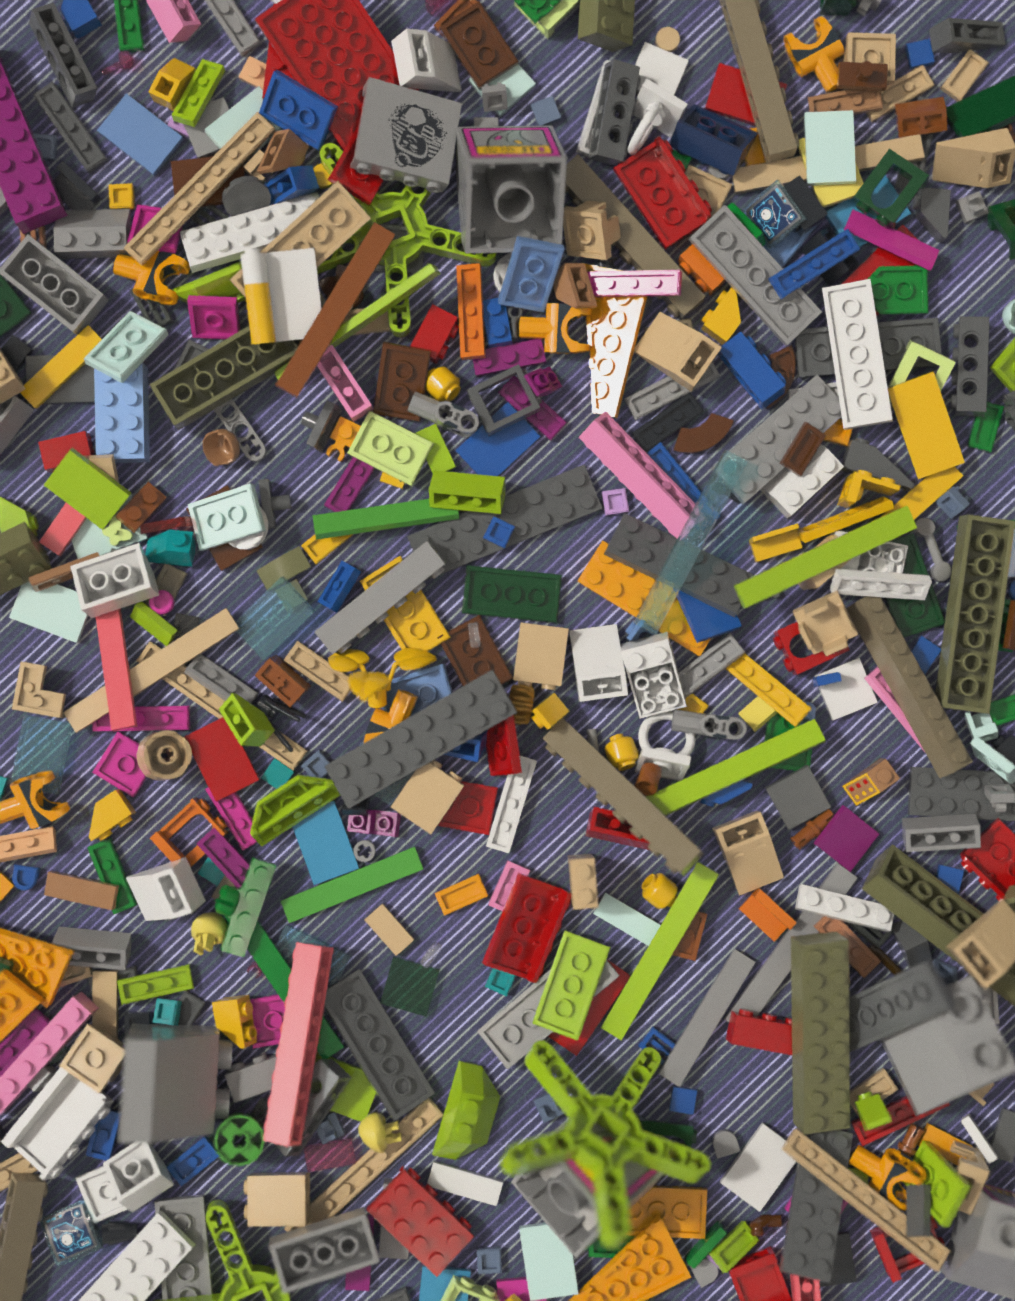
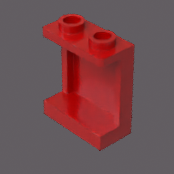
M771 1246L744 1256L729 1271L740 1301H792L782 1273L779 1272L780 1268Z

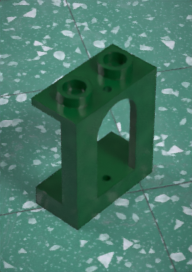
M889 148L854 195L855 207L864 214L869 212L875 216V221L885 228L889 226L894 229L898 218L919 190H923L929 182V175ZM891 168L909 180V183L890 207L878 208L872 203L871 195Z
M1015 199L988 207V227L991 231L999 229L1009 245L1010 260L1015 259Z
M636 1115L641 1131L656 1135L679 1137L685 1141V1146L691 1148L692 1144H696L697 1129H694L691 1121L683 1124L645 1119L642 1115Z

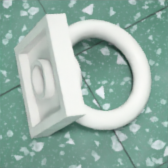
M648 79L641 86L636 99V108L632 113L642 121L628 145V153L631 155L636 154L641 149L653 128L671 138L677 121L683 116L688 105Z
M674 711L648 716L642 722L638 734L642 750L636 762L635 772L640 773L641 767L645 763H654L662 769V778L676 781L683 780L690 766V755L695 747V734L685 733V746L677 754L667 748L653 749L648 741V732L651 726L661 720L672 721Z

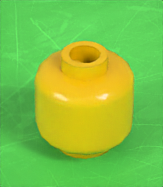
M444 366L437 369L433 368L428 372L425 389L436 400L450 402L460 392V379Z
M616 734L610 737V742L604 748L609 763L614 768H617L618 771L628 770L636 766L639 752L634 739L628 736L624 737L623 734Z
M662 873L650 874L642 883L643 898L655 908L671 907L675 902L678 888L666 875Z

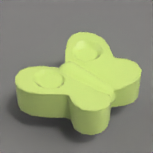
M113 516L109 526L102 530L103 535L110 538V544L113 546H118L120 541H130L133 538V534L130 531L122 528V523L116 516Z

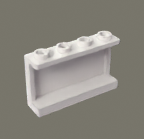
M60 1067L1 1142L7 1148L14 1147L42 1173L40 1175L42 1180L55 1179L63 1171V1164L67 1159H71L77 1154L80 1149L78 1146L83 1139L86 1140L95 1131L94 1126L99 1119L102 1120L109 1114L111 1110L109 1107L114 1101L105 1092L98 1094Z

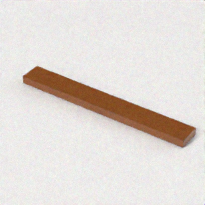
M375 222L373 223L277 381L276 386L298 398L395 238L394 233Z

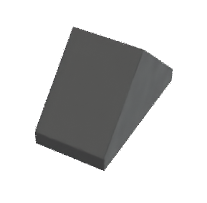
M903 920L892 924V929L894 930L892 933L909 969L932 959L929 944L925 937Z

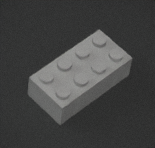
M28 234L0 268V274L76 335L86 326L90 325L109 301L104 294Z
M365 1207L270 1237L269 1247L283 1294L379 1262L378 1251Z

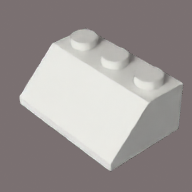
M820 445L802 476L798 477L787 468H784L760 490L786 518H789L844 466L826 447Z
M140 543L70 566L81 610L91 618L159 596L153 570Z

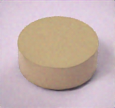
M672 27L662 28L657 33L656 46L670 53L674 52L679 45V33Z

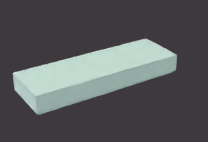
M606 892L598 903V908L593 912L596 916L648 946L661 926L659 923Z

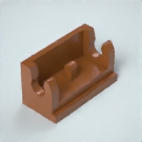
M944 97L895 104L899 138L947 131V110Z
M277 654L270 657L254 675L290 708L312 687Z

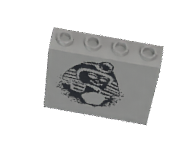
M369 77L363 87L362 96H364L354 159L350 164V168L356 169L361 174L371 173L380 176L384 180H397L403 182L406 186H419L426 188L427 191L432 193H443L449 185L462 103Z

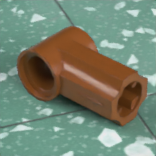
M654 763L643 764L633 786L645 797L654 795L657 792L662 776V769Z

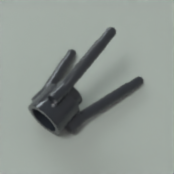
M267 694L260 699L256 708L264 712L268 720L269 717L274 719L279 712L297 722L301 721L299 717L306 718V714L292 707L290 708L288 705L281 703L275 698H271ZM269 720L275 730L273 733L290 752H293L292 746Z

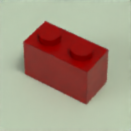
M432 304L410 346L431 350L430 361L437 364L439 358L443 360L448 352L449 347L446 345L450 337L454 339L459 331V325H457L458 317Z
M86 431L38 442L44 470L49 473L54 472L72 447L83 456L95 455L91 435Z

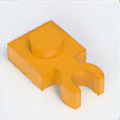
M340 416L330 436V439L336 442L328 447L326 455L330 457L334 450L340 451L338 461L342 462L345 458V447H351L361 426Z

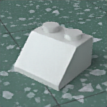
M132 1143L103 1163L118 1202L131 1212H134L174 1185L166 1165L151 1143Z

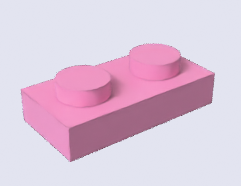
M507 860L488 905L503 911L518 872L528 876L530 870Z

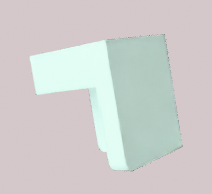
M970 711L965 712V721L972 740L976 736L984 742L998 738V730L995 722H992L990 714L978 713L971 716Z

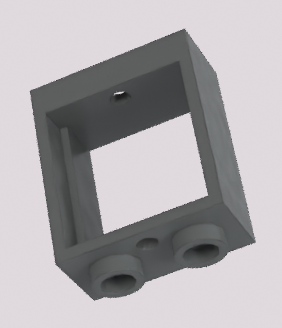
M519 364L467 389L468 397L488 437L540 412L539 404L542 403V400L535 395L534 391L532 392L530 385L524 377L528 372L526 369L522 370ZM516 375L531 405L494 423L479 393Z

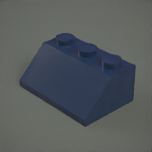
M693 104L677 121L670 146L679 154L691 156L701 164L713 166L723 174L734 176L742 166L758 132Z

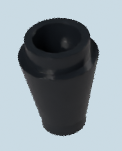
M108 1221V1224H102L103 1244H109V1246L131 1240L138 1235L137 1223Z

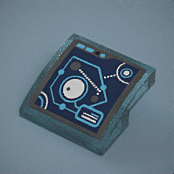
M776 180L742 210L763 232L765 243L769 249H772L790 235L791 231L807 220L780 180Z
M84 1199L43 1216L40 1221L47 1245L57 1267L104 1248L98 1226L93 1223Z

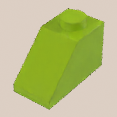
M0 496L1 533L25 522L34 535L38 536L36 529H39V525L35 515Z
M232 693L219 708V711L241 746L261 747L275 731L264 712L236 693Z
M870 1091L858 1096L859 1101H856L854 1105L864 1131L891 1122V1118L879 1094L872 1095Z

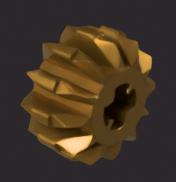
M514 684L510 689L509 698L517 710V713L514 714V721L517 725H527L530 722L535 692L533 687L524 684Z

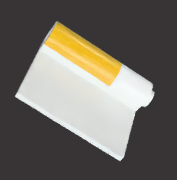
M260 248L245 249V254L241 255L251 344L304 339L321 311L314 248L260 253Z

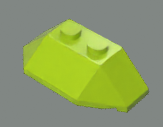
M241 261L172 290L179 296L178 300L188 303V295L237 297V303L246 300L245 296L230 281L242 269Z
M297 775L257 802L250 831L251 836L261 846L272 841L339 797L340 794L334 785L335 783L332 779Z
M464 1061L458 1062L432 1152L433 1156L456 1160L487 1144L500 1095L481 1065Z

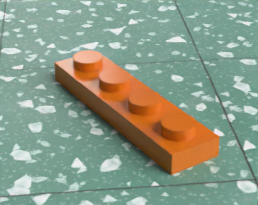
M481 264L456 265L460 357L462 360L486 358Z

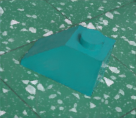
M169 529L149 538L145 552L148 562L192 567L196 550L194 533Z

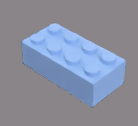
M142 362L123 383L94 369L96 455L114 454L115 463L150 462L148 367Z

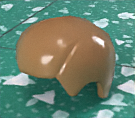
M218 429L205 435L202 441L203 451L206 458L214 466L228 465L237 460L240 454V446L234 433L227 429Z

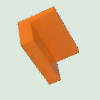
M757 888L738 908L774 942L787 928L791 930L797 923L760 888Z

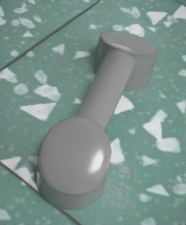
M920 518L915 522L917 528L913 531L917 536L925 538L934 562L930 575L937 582L946 581L952 571L951 566L943 561L933 535L935 524L929 518Z

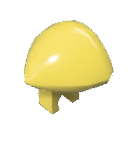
M208 912L199 915L193 921L191 935L195 940V953L201 956L204 953V949L211 952L213 945L222 944L228 927L224 917L216 912Z
M373 1112L366 1116L359 1124L358 1133L363 1143L375 1152L384 1153L387 1149V1144L402 1141L401 1132L397 1134L392 1133L393 1130H399L398 1121L386 1124V1118L381 1113Z

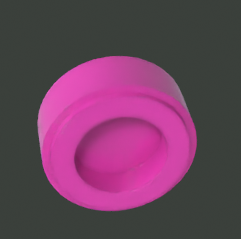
M158 590L159 596L150 598L149 605L156 613L167 614L174 608V597L168 591Z

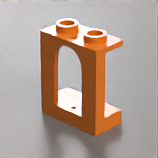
M192 798L187 806L160 831L152 835L150 839L171 862L186 857L191 868L205 853L197 845L185 856L173 844L170 838L193 816L202 814L212 824V829L215 828L222 836H226L229 832L225 829L227 824L219 816L215 818L209 812L211 807L204 799Z

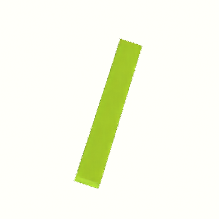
M428 264L341 325L329 346L333 345L335 348L441 274L437 266ZM288 363L275 371L274 374L278 380Z
M904 506L734 585V588L743 608L749 607L912 531L917 526L908 506Z
M813 719L657 791L654 795H649L646 798L664 816H667L824 743L826 739L816 720Z
M698 861L601 1026L603 1030L622 1041L714 885L719 873Z

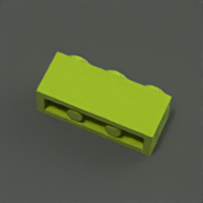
M434 470L429 486V504L432 508L501 514L506 496L505 477Z

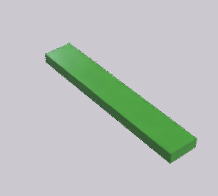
M429 499L312 516L316 539L455 520L459 519V512L453 509L430 507Z
M414 846L285 898L280 902L288 922L292 923L423 870L424 867Z

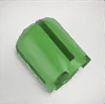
M241 1112L230 1114L216 1129V1152L229 1165L242 1166L252 1163L263 1150L264 1135L262 1126L250 1114ZM238 1134L241 1136L244 1134L246 1136L244 1139L246 1141L245 1146L242 1143L233 1145L232 1141H235L233 1139L234 1135Z

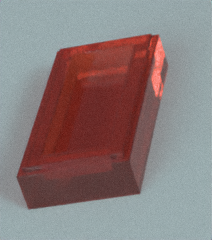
M183 516L141 524L140 530L141 534H150L169 529L193 526L191 516Z

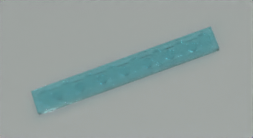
M728 450L723 451L633 622L634 624L655 635L657 634L747 464L746 460Z

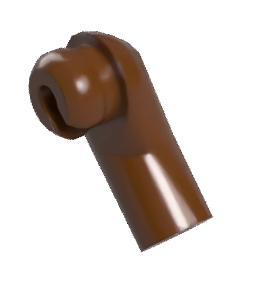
M781 1215L758 1216L750 1222L751 1235L763 1236V1227H781Z

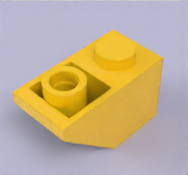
M173 58L159 70L148 91L153 101L174 111L196 69Z
M732 287L728 292L723 290L715 301L719 305L714 311L709 309L701 320L704 322L701 330L721 345L731 338L741 323L737 293Z
M553 693L532 710L534 716L531 718L540 729L545 727L548 730L564 717L569 710L558 696Z
M116 789L95 803L89 833L91 841L99 839L101 842L113 834L111 829L117 825L122 828L133 820L131 816L136 811L122 790Z
M249 995L224 997L212 1002L215 1025L239 1048H246L257 1043V1030L254 1026L253 1006Z

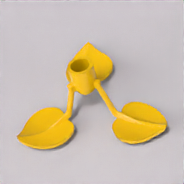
M405 648L394 654L396 662L393 663L388 677L380 672L368 673L363 664L369 662V656L361 650L347 649L342 654L336 652L328 657L330 667L336 671L350 672L357 668L361 670L349 675L348 685L363 702L368 699V705L372 708H382L387 705V691L391 690V682L397 667L400 666L403 670H415L437 661L435 655L423 649Z

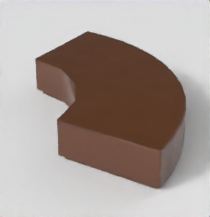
M792 345L769 355L772 370L775 373L777 371L781 373L786 381L785 393L768 405L767 409L774 406L785 396L793 382L796 371V358Z
M711 413L707 421L699 427L691 429L680 428L673 451L692 454L713 447L725 437L734 420Z

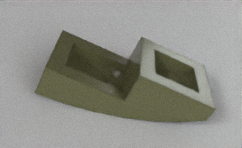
M300 546L261 567L256 572L267 592L310 569L311 565Z

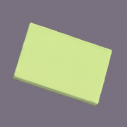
M369 411L347 454L412 487L434 444Z

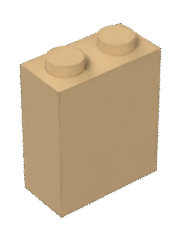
M520 623L513 680L518 681V685L524 684L532 687V683L542 684L541 688L556 690V686H561L569 629Z
M436 760L415 770L391 806L395 811L429 834H432L464 786L461 783L463 778L452 771L447 774L441 770L443 765Z
M568 855L571 904L573 909L598 908L595 859L593 855Z
M310 1172L252 1173L247 1176V1179L244 1181V1194L247 1195L244 1219L248 1220V1227L306 1226L311 1222Z

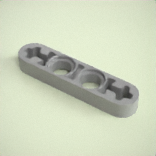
M230 399L214 409L228 431L235 434L238 426L245 425L248 427V435L246 437L239 438L236 436L240 449L250 461H262L267 454L266 447L234 400ZM225 406L234 407L235 414L233 417H223L222 410ZM252 436L255 437V439L251 440L254 446H261L259 450L260 455L257 457L254 454L250 456L249 453L252 450L247 443L244 447L242 443L249 441Z

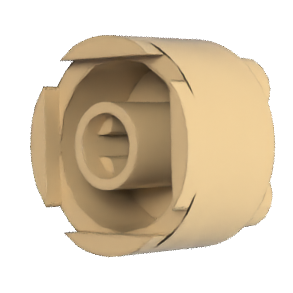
M170 730L160 731L147 736L139 743L137 750V763L140 770L146 777L159 781L181 776L192 759V751L188 741L178 733ZM167 753V758H161V754Z

